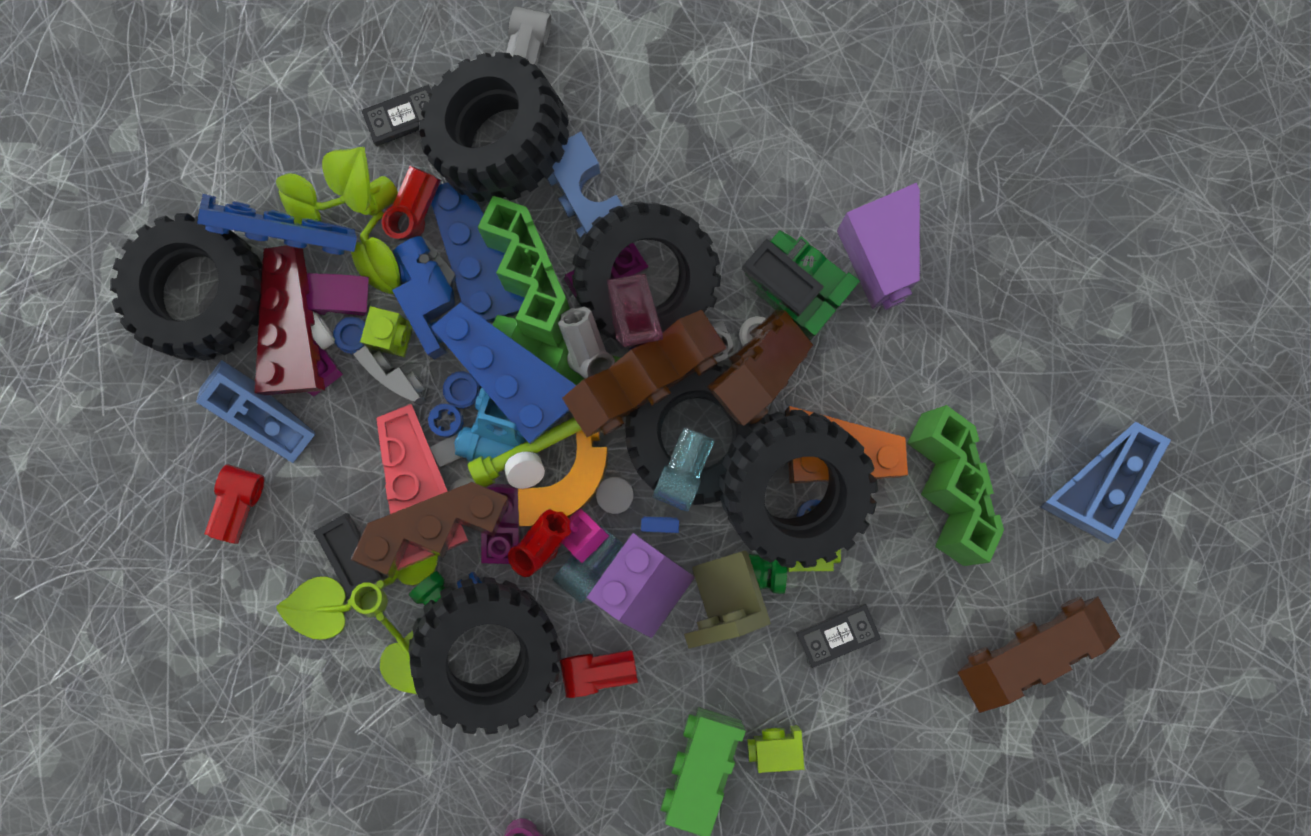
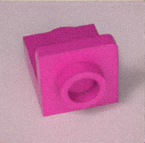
M580 508L569 517L572 533L564 541L563 545L583 563L609 535Z

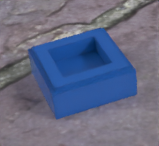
M643 516L641 518V532L679 533V520L671 517Z

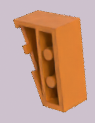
M789 406L785 410V416H789L791 410L802 409ZM803 410L808 415H811L813 413L810 411ZM825 416L831 422L837 423L864 447V453L871 458L875 469L871 474L876 479L900 478L908 475L905 437ZM800 457L788 462L790 484L829 481L828 467L818 457Z

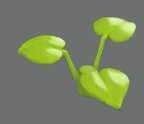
M365 147L333 150L323 157L322 169L325 180L334 193L341 195L339 198L327 202H317L313 185L305 178L296 174H284L276 179L281 202L287 214L295 218L294 223L302 224V219L304 218L321 221L319 210H325L344 203L355 212L363 215H372L373 217L360 234L361 242H356L355 251L351 252L352 259L359 274L369 277L368 284L379 291L394 294L392 290L401 286L396 259L384 242L374 237L369 238V234L377 222L382 219L384 214L382 210L394 203L398 191L394 183L385 176H380L370 182Z
M435 555L400 571L397 570L393 579L388 577L383 581L379 580L376 585L372 583L359 584L352 591L351 598L346 605H344L346 592L340 583L329 577H315L302 583L292 594L280 602L276 609L291 628L306 637L317 640L330 639L340 634L346 624L343 612H348L353 608L366 617H376L398 642L390 644L382 652L380 671L384 680L391 687L399 691L417 694L409 663V640L413 638V631L403 638L401 633L386 618L383 612L387 607L388 598L383 590L385 587L393 584L397 578L405 585H418L435 572L438 556Z

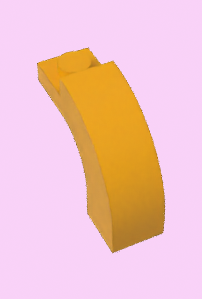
M582 430L576 433V459L570 472L561 481L547 487L518 489L520 527H532L540 515L548 509L563 512L569 518L580 508H584L590 502L604 479L608 463V448L594 447L593 441H600V431L589 437H586Z

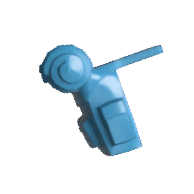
M481 387L475 403V409L478 410L475 423H473L472 428L464 427L458 433L454 441L455 455L467 458V461H472L480 456H483L484 459L488 456L495 458L527 440L517 430L516 424L506 417Z

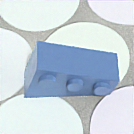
M1134 422L1042 504L1040 508L1107 544L1117 540L1171 440Z

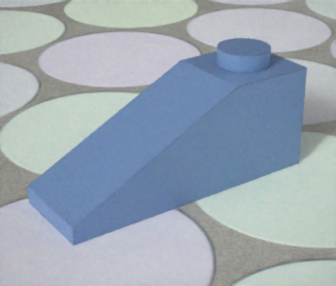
M221 360L200 387L196 402L294 463L315 436V432L271 395L254 393L255 381Z

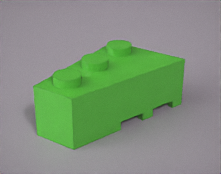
M698 707L696 716L689 714L683 732V737L689 738L684 753L677 752L671 772L677 775L673 790L666 788L660 811L666 812V825L700 836H711L724 797L723 791L728 775L732 774L735 765L733 758L738 742L743 741L746 732L741 720Z

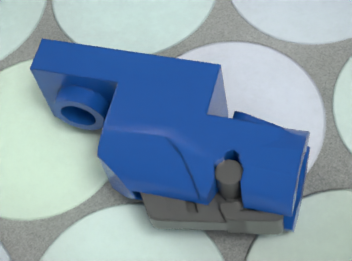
M416 236L401 243L392 251L398 264L401 280L404 283L392 291L425 352L435 360L447 353L442 344V339L431 328L437 321L433 323L430 321L455 306L454 292L451 286L456 275L426 238L423 239L422 236Z

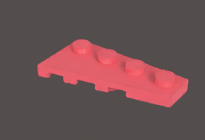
M412 404L377 417L390 514L448 492ZM460 523L448 550L468 542L463 526ZM409 544L397 570L400 571L433 557L435 554Z

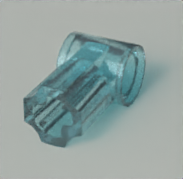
M684 428L674 448L668 466L665 465L652 497L689 512L702 481L699 479L715 440L694 430Z
M601 525L600 527L609 537L583 563L572 555L552 579L580 604L587 598L603 572L624 546L620 540Z

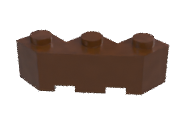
M775 310L749 333L753 339L729 358L733 365L707 386L734 421L742 426H745L747 423L750 425L757 423L768 413L767 406L787 386L789 378L799 364L807 358V353L813 346L786 310Z
M699 310L678 319L656 339L631 349L610 368L583 379L562 399L586 437L602 431L606 436L624 424L622 418L644 404L650 402L651 406L664 400L671 394L669 389L695 372L698 376H701L718 364L715 358L725 351L727 347L704 312Z
M470 482L369 522L351 560L393 579L409 544L444 558L459 523L494 538L508 508V497Z
M1097 596L1083 601L1082 597L1071 599L1061 605L1062 612L1051 622L1036 626L1035 622L1027 623L1014 631L1016 637L1006 646L993 651H989L987 647H984L968 655L967 659L969 662L958 671V674L979 713L1011 704L1025 696L1022 691L1029 689L1033 685L1040 683L1046 685L1073 670L1070 665L1077 663L1082 658L1089 657V659H1094L1105 653L1121 636L1099 597Z

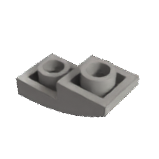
M367 346L362 347L353 354L377 381L392 392L418 405L427 402L421 394L425 387L413 371L407 374L406 371L398 367L389 374L388 371L393 367L386 356L380 350L375 353Z

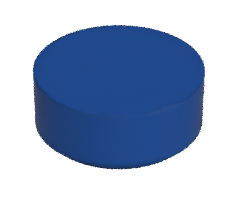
M347 317L339 321L333 331L336 346L350 355L364 347L365 345L360 340L365 322L357 317Z
M458 371L452 373L445 380L443 395L450 405L458 409H468L475 405L481 386L470 373Z

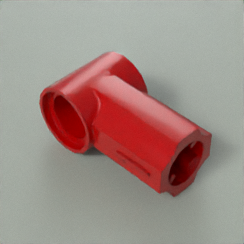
M409 166L393 206L388 208L382 217V228L388 236L400 240H409L410 238L422 235L425 229V216L441 179L416 167ZM406 214L409 218V227L402 233L399 230L398 221L402 215Z
M226 464L216 479L214 492L217 498L204 534L220 541L238 544L250 508L256 505L262 494L265 482L264 476Z
M551 509L543 512L521 542L509 550L508 561L512 569L522 577H530L556 558L558 549L572 533L570 530V519L563 512H556Z
M633 649L598 656L583 654L560 660L566 698L587 696L598 693L599 689L638 683Z

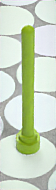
M573 417L546 431L532 444L526 441L495 458L488 456L484 459L483 456H480L467 463L468 469L475 483L486 488L495 483V478L500 476V472L504 470L506 462L513 455L520 452L538 453L582 429Z

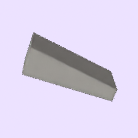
M458 434L430 446L439 468H443L463 458L455 455L454 441Z

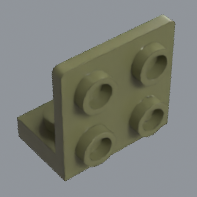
M746 550L693 566L692 570L708 618L697 621L698 629L684 634L688 649L740 637L771 624L749 554Z

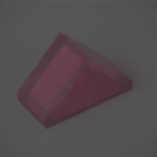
M646 274L607 280L616 339L623 347L663 340L662 330Z

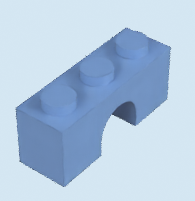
M579 132L568 138L566 145H562L565 151L560 163L555 162L552 166L554 172L547 181L550 186L555 184L559 186L563 196L559 197L558 200L568 218L575 215L581 226L576 229L581 239L584 233L587 234L593 227L591 223L599 216L604 217L610 213V209L622 206L617 195L602 202H593L583 196L582 188L584 184L592 177L600 174V168L582 132Z

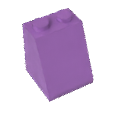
M917 183L847 212L837 229L872 309L883 305L884 309L888 310L905 302V298L912 295L911 289L920 281V189Z
M632 533L587 598L621 623L652 638L695 576L637 534Z

